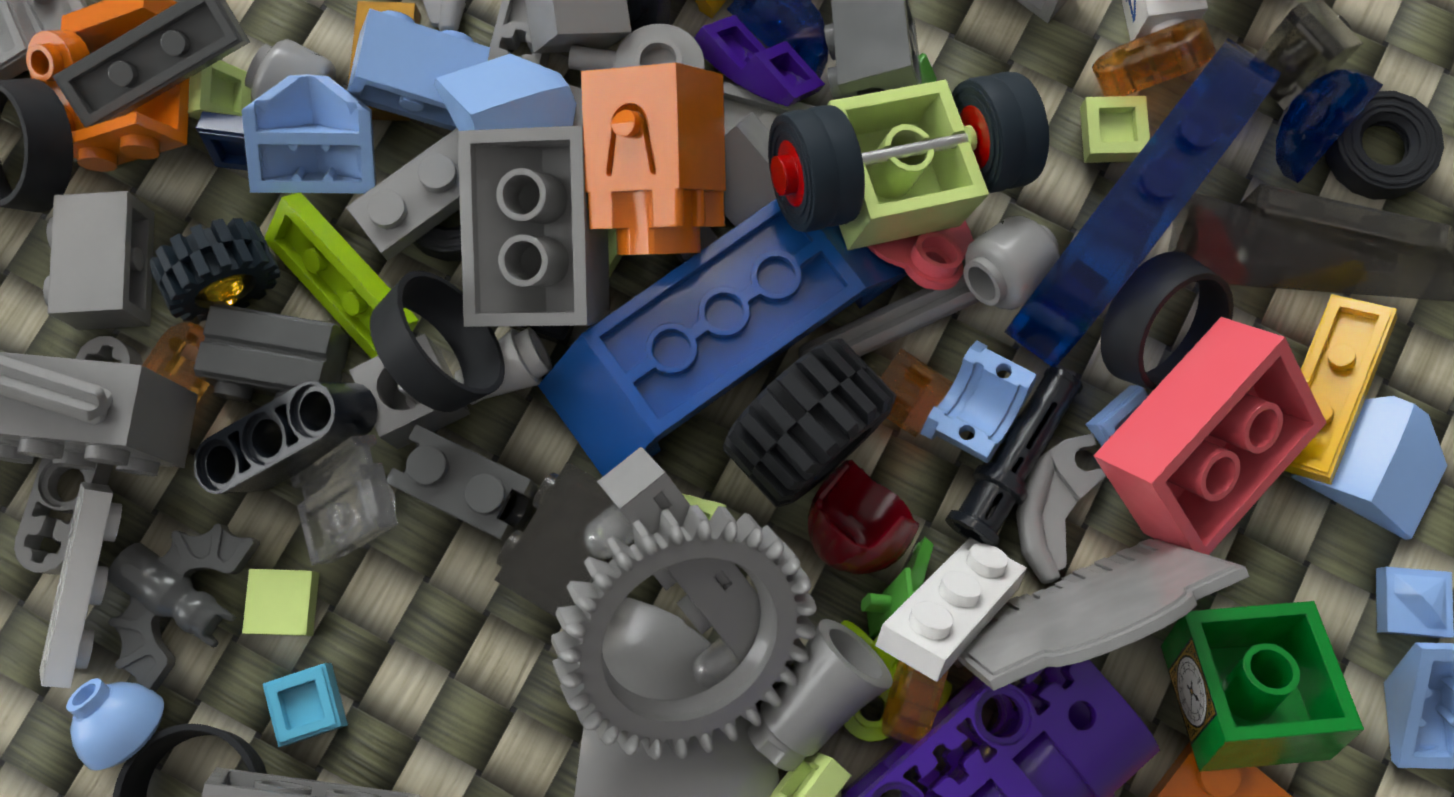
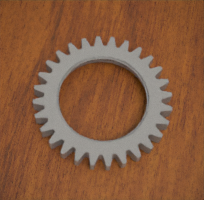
M690 505L683 526H679V523L669 509L661 511L659 529L654 534H651L640 520L632 523L634 544L631 546H627L614 536L609 537L606 542L613 559L607 563L588 556L584 564L594 581L592 583L570 581L567 589L576 605L558 607L555 614L563 631L551 635V642L558 656L552 662L570 709L576 711L579 721L585 729L596 731L599 740L605 745H612L618 740L622 751L628 755H634L637 752L639 742L641 741L648 757L658 760L662 755V746L667 740L675 756L684 759L687 756L688 741L693 736L697 738L703 751L710 753L713 750V730L720 728L731 741L736 742L738 740L735 721L737 717L741 715L753 725L760 726L761 718L755 705L759 700L768 702L774 707L781 706V698L772 687L775 681L784 682L790 686L797 685L798 679L787 661L808 662L810 658L809 651L799 638L812 639L816 635L815 625L807 617L813 615L817 609L815 600L808 593L811 589L810 579L800 567L798 557L778 537L772 528L768 525L761 528L753 517L747 513H744L736 521L726 507L718 506L711 519L708 520L698 505ZM720 559L739 565L749 575L757 589L761 616L758 632L752 647L743 661L730 675L715 686L699 694L673 700H657L642 697L627 690L616 681L606 666L602 646L611 618L621 602L633 589L658 571L684 561Z

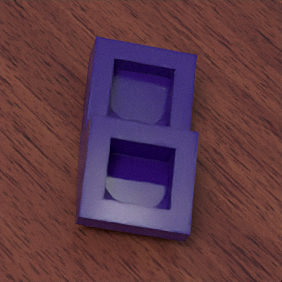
M736 15L702 26L694 37L702 50L703 57L717 70L739 86L771 102L788 107L818 93L825 85L787 41L766 49Z

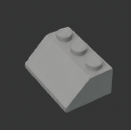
M583 125L457 131L464 327L595 325L610 314L608 229H589L588 193H585Z

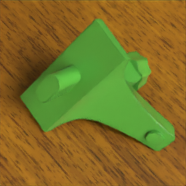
M926 537L915 545L907 567L881 594L867 593L862 599L861 611L867 612L869 637L871 639L879 635L882 624L924 583L934 544Z

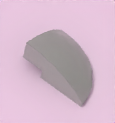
M627 597L621 602L611 618L602 646L604 661L616 681L632 693L650 699L673 700L699 694L721 682L737 668L718 645L711 644L701 634L686 625L685 621L680 617L657 606ZM755 704V705H756V708H757V711H758V713H759V712H760V709H759V707L757 706V704ZM741 715L735 719L738 740L736 742L731 741L720 728L713 730L712 752L707 753L703 751L697 738L693 736L688 741L687 756L684 759L675 756L667 740L662 746V755L658 760L648 757L641 741L639 742L637 752L634 755H628L622 751L618 740L612 745H605L599 740L595 730H587L583 727L574 797H770L779 784L778 767L774 766L765 755L758 752L750 741L747 730L752 723Z

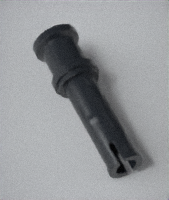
M1053 366L1045 370L1044 377L1015 421L1014 426L992 462H984L976 468L973 473V478L976 482L959 510H951L947 515L946 523L958 534L966 539L972 538L980 543L998 546L1001 541L997 535L1013 506L1015 504L1021 505L1028 496V486L1025 483L1026 478L1046 445L1052 439L1055 430L1076 395L1083 389L1082 383L1074 375Z

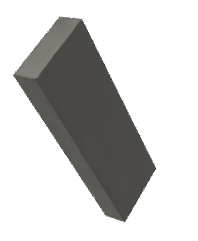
M181 0L52 77L86 128L130 113L250 43V40L226 0Z

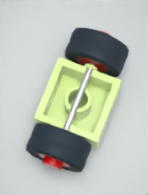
M1007 71L989 76L969 78L958 84L952 94L947 80H940L831 100L828 105L811 107L806 110L789 111L777 116L771 125L768 141L770 176L781 212L793 229L799 232H811L825 227L839 226L847 250H853L958 227L983 202L989 193L1018 188L1032 183L1041 175L1047 161L1049 126L1045 107L1037 89L1027 77L1020 73Z

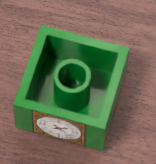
M1315 601L1190 611L1187 615L1178 619L1161 644L1199 772L1331 760L1364 730Z

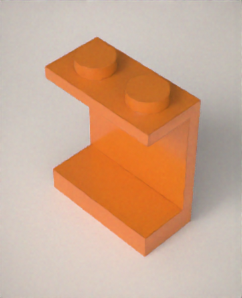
M103 0L63 15L61 30H70L79 35L89 51L93 53L178 2L174 0ZM189 78L124 116L73 131V158L77 159L78 165L92 171L109 172L116 170L117 165L137 159H155L162 152L186 146L189 120Z

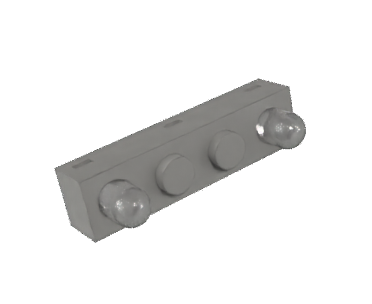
M640 447L597 481L613 501V504L589 522L584 531L583 541L586 549L593 556L601 559L612 558L606 542L609 537L614 536L629 546L634 542L632 523L640 520L651 534H654L659 529L661 511L669 509L679 523V526H683L690 504L667 473ZM695 559L671 565L653 575L666 591L676 583L680 585L686 595L677 602V605L701 635L711 627L719 634L720 637L701 652L693 664V675L697 683L706 689H710L730 675L748 654L758 632L761 608L759 595L735 563L720 559ZM790 660L787 663L791 666L796 660Z

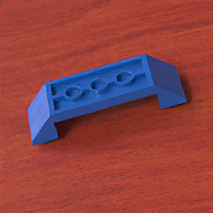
M775 199L704 248L701 253L691 257L582 333L540 382L538 387L600 474L605 476L640 447L651 457L661 451L658 441L849 305L855 302L861 309L907 276V273L903 268L877 257L867 246L847 250L839 226L825 227L811 232L796 231L786 221L777 199Z

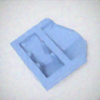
M507 54L435 78L434 86L459 131L573 126L576 102L569 84L557 71L513 54Z
M311 74L289 75L241 110L250 193L365 194L376 186L372 110L329 76Z
M1396 396L1365 399L1331 485L1296 474H1292L1291 477L1404 540H1409L1413 538L1448 465L1429 414L1414 403Z
M1415 642L1384 681L1391 761L1397 768L1454 769V643Z

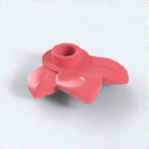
M964 221L958 227L867 247L883 261L903 268L917 285L926 289L947 290L954 287L963 274L964 267L962 261L965 259L968 245L973 241V237L966 221Z

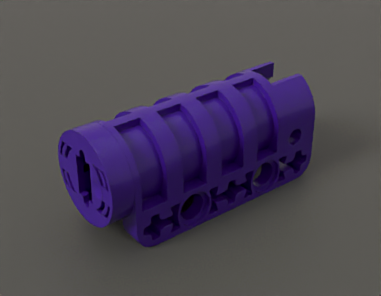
M1090 660L1062 667H1046L1019 679L1021 683L1017 686L1010 683L995 691L977 676L973 675L949 697L947 703L925 723L918 724L842 791L841 797H880L881 794L893 789H899L901 797H1114V792L1152 759L1160 749L1141 718ZM1039 675L1042 680L1037 685L1033 680ZM992 697L998 706L999 714L993 727L986 730L982 723L981 712L983 705ZM1010 699H1011L1012 701H1014V703H1015V705H1016L1014 708H1013V705H1012ZM968 739L972 742V746L964 752L961 744ZM939 745L945 748L941 756L947 764L940 772L934 769L938 762L932 754ZM913 766L917 774L913 779L924 785L922 791L913 783L903 778L904 773Z

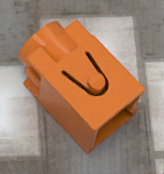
M676 62L581 71L585 193H588L589 229H616L617 255L701 253L700 227H725L724 191H726L723 74Z

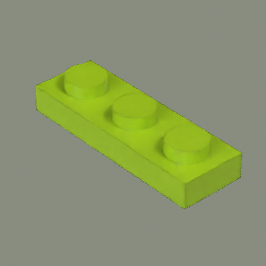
M301 192L281 197L264 237L268 246L371 359L377 357L378 354L370 332V318L374 308L391 289ZM403 308L409 327L413 332L419 319L409 309Z

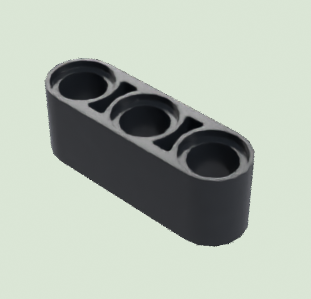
M324 381L302 383L205 439L195 453L193 465L195 477L203 489L213 494L254 492L271 489L369 434L377 419L376 399L372 392L363 384Z

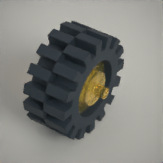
M233 218L228 225L225 224L223 219L213 220L211 227L203 229L201 224L190 228L192 234L186 237L178 233L170 238L172 246L161 245L155 251L158 257H151L149 263L152 275L171 315L175 318L181 316L183 321H192L196 316L199 321L207 320L210 306L214 305V303L246 308L250 306L248 300L251 298L260 300L267 295L264 289H273L277 284L276 278H280L281 273L260 228L250 220L244 223L242 218Z

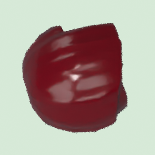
M852 459L845 460L822 483L812 500L808 514V533L818 557L825 564L836 570L858 575L886 569L898 561L913 542L920 525L913 519L910 509L897 494L873 481L865 473L864 469L860 468Z

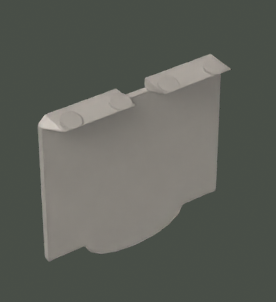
M1147 539L1131 548L1120 550L1108 558L1104 557L1095 561L1094 564L1088 567L1077 569L1072 574L1061 578V581L1054 583L1055 585L1036 591L1031 596L1026 593L1020 597L1016 596L1009 599L954 664L957 668L965 666L995 691L1046 667H1062L1080 663L1136 642L1187 615L1197 606L1196 600L1250 576L1246 566L1158 539Z

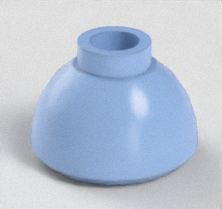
M95 678L81 685L71 695L66 705V709L73 715L70 734L72 746L78 758L90 770L111 768L131 758L151 739L159 727L164 710L163 698L152 689H148L138 683L115 682L105 684L99 678Z

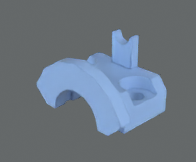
M976 341L963 357L959 373L949 392L937 407H933L920 434L931 440L938 436L988 463L1000 443L1003 444L1014 426L1017 415L1036 382L1037 374L987 349V345ZM1007 371L1010 373V376L1008 378H1000L997 376V373ZM964 431H969L974 434V437L970 440H964L960 437V434Z

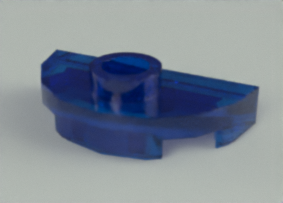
M734 0L726 9L732 15H736L766 46L772 47L787 41L818 77L821 78L828 62V47L825 39V24L822 14L811 0Z
M1336 69L1316 78L1298 94L1284 115L1276 138V162L1283 176L1299 183L1377 94L1383 84L1355 69Z

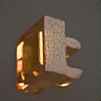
M901 348L880 378L896 394L892 410L886 418L916 437L923 428L933 407L938 406L953 382Z

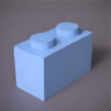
M370 8L359 34L347 91L367 106L453 131L457 127L434 86L435 78L488 61L490 47L475 43L471 37L462 32L454 30L438 31L417 24L411 17L401 12L391 10L380 12Z

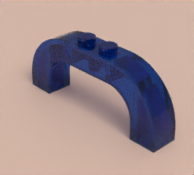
M1228 38L1101 202L1004 332L1044 362L1056 367L1091 327L1158 242L1279 79L1281 72Z

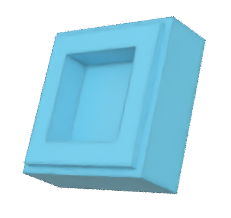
M323 663L262 684L278 747L288 746L348 726L332 663Z

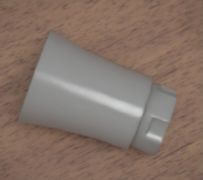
M822 619L815 629V637L807 642L805 647L809 651V661L806 663L795 661L791 666L798 679L797 685L790 686L780 682L774 690L781 698V706L774 707L768 702L763 701L759 712L761 725L755 726L752 724L747 730L750 741L757 751L765 755L774 766L785 771H794L806 757L814 756L834 733L858 711L889 689L893 684L891 673L880 656L852 630L830 619Z

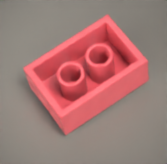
M1220 317L1093 456L1144 534L1153 539L1210 555L1325 426L1326 420L1284 336Z

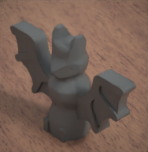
M217 523L210 531L199 536H190L185 532L177 530L173 531L171 548L163 557L157 555L141 542L134 543L124 549L111 564L107 577L108 582L130 595L128 608L121 615L113 617L108 621V624L113 626L119 633L122 641L120 658L116 661L115 667L127 670L135 677L138 684L152 689L154 692L158 690L175 666L176 661L175 656L165 645L161 636L160 620L162 617H173L177 626L184 632L194 634L213 648L217 647L218 641L212 635L223 618L233 622L237 617L217 604L216 599L212 595L204 591H196L191 576L195 572L205 569H214L233 575L240 573L260 545L258 539L237 537L229 531L228 526Z

